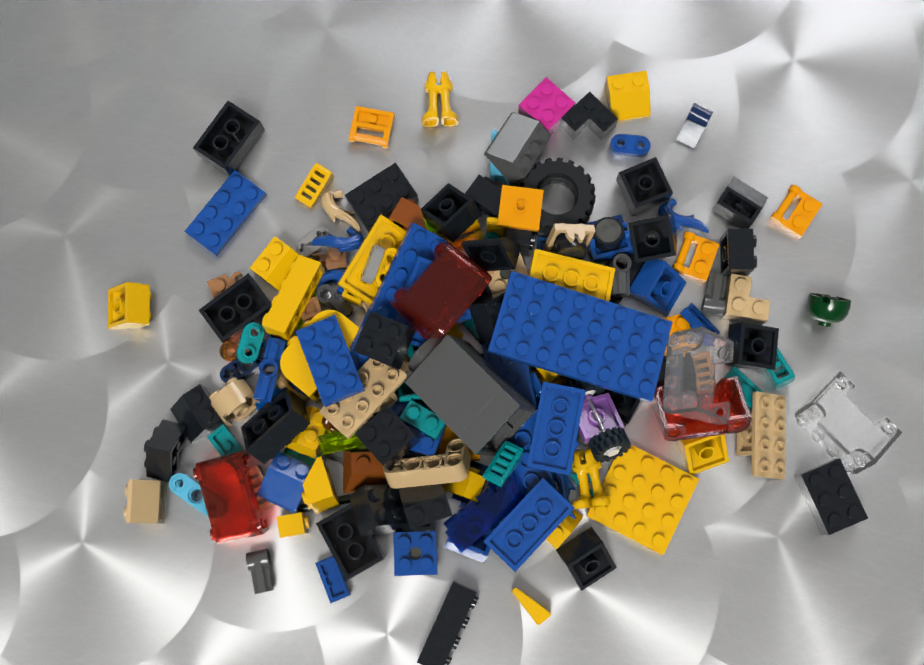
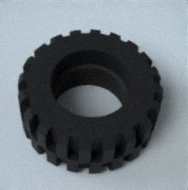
M551 158L545 159L543 164L539 161L534 164V168L530 169L527 176L521 179L519 187L541 189L549 184H561L569 188L575 197L573 208L564 214H551L541 209L539 232L532 231L536 235L541 233L543 237H548L554 223L585 224L589 221L596 195H594L595 186L591 183L592 178L589 173L584 174V168L580 165L575 167L574 161L569 160L566 163L563 162V158H557V161H552Z

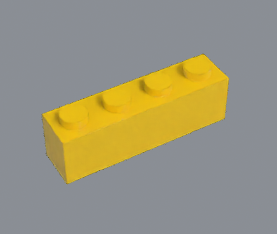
M299 255L296 261L292 262L290 273L282 281L281 290L273 298L272 307L263 317L262 326L266 333L286 341L290 340L325 272L321 262Z

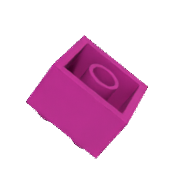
M546 77L519 104L518 114L540 121L552 135L560 126L561 117L576 103Z

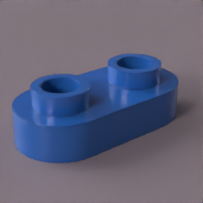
M617 134L610 142L611 151L619 156L644 157L648 154L651 147L648 138L638 135ZM622 141L624 145L620 146L617 142ZM642 143L644 147L640 148L637 144Z

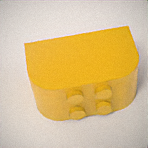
M335 310L321 311L311 321H306L301 327L302 329L335 315L348 348H350L359 330L358 326L342 313ZM293 336L287 343L288 347L284 350L280 359L282 373L317 404L321 399L298 336Z

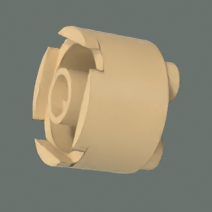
M236 377L228 380L225 387L220 391L213 392L209 397L212 407L227 426L233 425L232 421L237 420L239 423L246 419L256 410V402L260 403V401L253 399L255 392L244 379L238 380Z

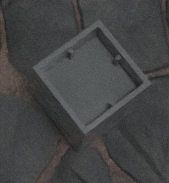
M438 333L418 348L408 364L412 374L405 383L475 455L495 456L503 443L509 441L537 411L468 341L446 335L445 333Z

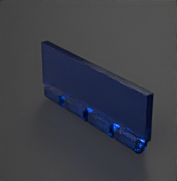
M513 478L507 479L502 487L492 483L496 491L494 492L488 486L475 497L480 503L478 506L471 500L459 510L463 517L462 519L455 513L443 523L448 529L445 532L460 553L505 518L525 497Z

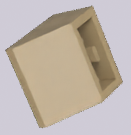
M128 479V484L125 487L127 506L124 507L126 523H164L165 481Z

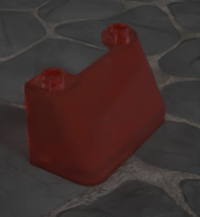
M441 242L434 248L435 253L433 257L435 260L411 287L405 289L401 287L393 295L395 298L390 302L424 339L444 336L492 280V277L486 270L449 242Z
M246 449L197 462L196 468H193L194 477L196 480H199L212 528L210 529V536L212 541H216L217 544L259 536L269 530L267 519L263 520V518H260L263 512L262 510L260 511L249 472L251 468L246 466L248 464L247 459H250Z

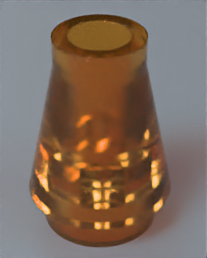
M234 341L224 342L219 350L220 356L226 361L237 359L236 350L238 344ZM235 350V353L229 356L230 351Z

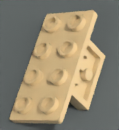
M370 358L358 370L365 391L328 407L323 406L319 413L347 439H350L362 425L365 426L386 405L391 408L399 400L394 392L408 378L405 372Z
M753 392L752 413L737 414L736 456H752L751 475L753 477L785 479L786 397L764 392Z

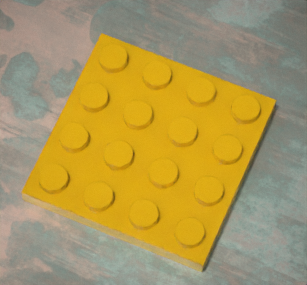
M380 214L337 285L368 305H371L379 288L374 282L368 284L361 281V275L370 250L374 244L384 247L385 250L388 248L398 250L407 231ZM442 255L440 262L448 261L449 259ZM387 256V261L389 263L392 262L391 256ZM381 275L380 280L383 281L385 276Z
M539 249L533 251L529 271L530 277L610 301L615 268Z
M631 445L627 453H623V456L616 457L617 459L612 461L601 484L604 494L610 499L611 505L589 508L586 517L660 555H664L698 484L699 478Z

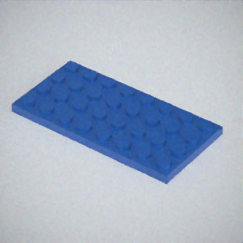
M511 271L487 352L651 403L656 390L672 321Z

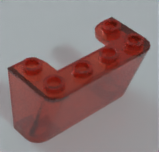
M738 377L720 379L716 384L714 393H701L699 395L680 396L674 398L675 394L671 387H656L652 409L663 437L667 441L739 433L745 431L750 426L751 415Z

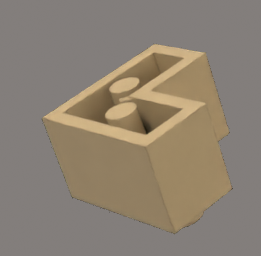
M731 274L727 278L724 295L726 306L721 319L763 325L768 321L770 300L750 297L752 277Z

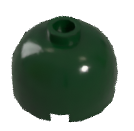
M810 293L807 301L808 313L813 319L818 320V325L831 327V323H839L847 317L851 300L842 297H831L826 294Z

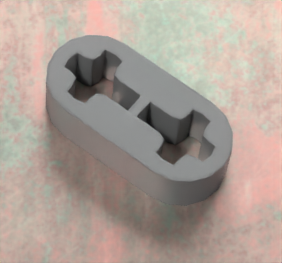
M323 227L312 231L297 243V253L311 258V254L320 252L326 246H312L311 243L319 237L320 233L328 236L330 234L329 231ZM304 245H305L306 247L310 246V247L308 248V249H309V252H308V253H306L305 251L302 252V251H303L302 246H304Z
M377 244L372 246L361 275V281L372 284L384 254V247Z

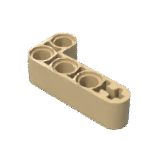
M457 438L448 443L445 454L400 459L389 470L384 466L382 468L389 486L395 489L454 483L467 478L471 456L467 445L460 438Z

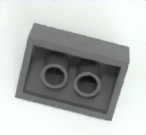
M512 112L484 155L510 183L527 176L551 138V134L540 121Z

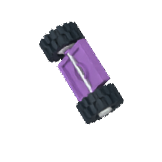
M570 379L569 383H566L565 386L586 390L578 430L583 442L588 443L596 462L600 461L603 463L605 460L609 462L611 459L615 460L617 459L616 457L623 456V453H627L628 449L631 448V443L610 394L605 393L604 388Z

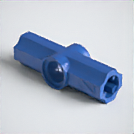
M268 338L263 361L259 365L260 373L253 397L254 400L272 403L277 380L281 375L280 359L286 348V341L278 338ZM269 366H274L275 371L272 374H265Z

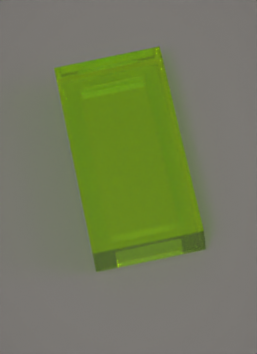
M340 431L318 436L322 455L363 446V443L355 434L350 439H347Z

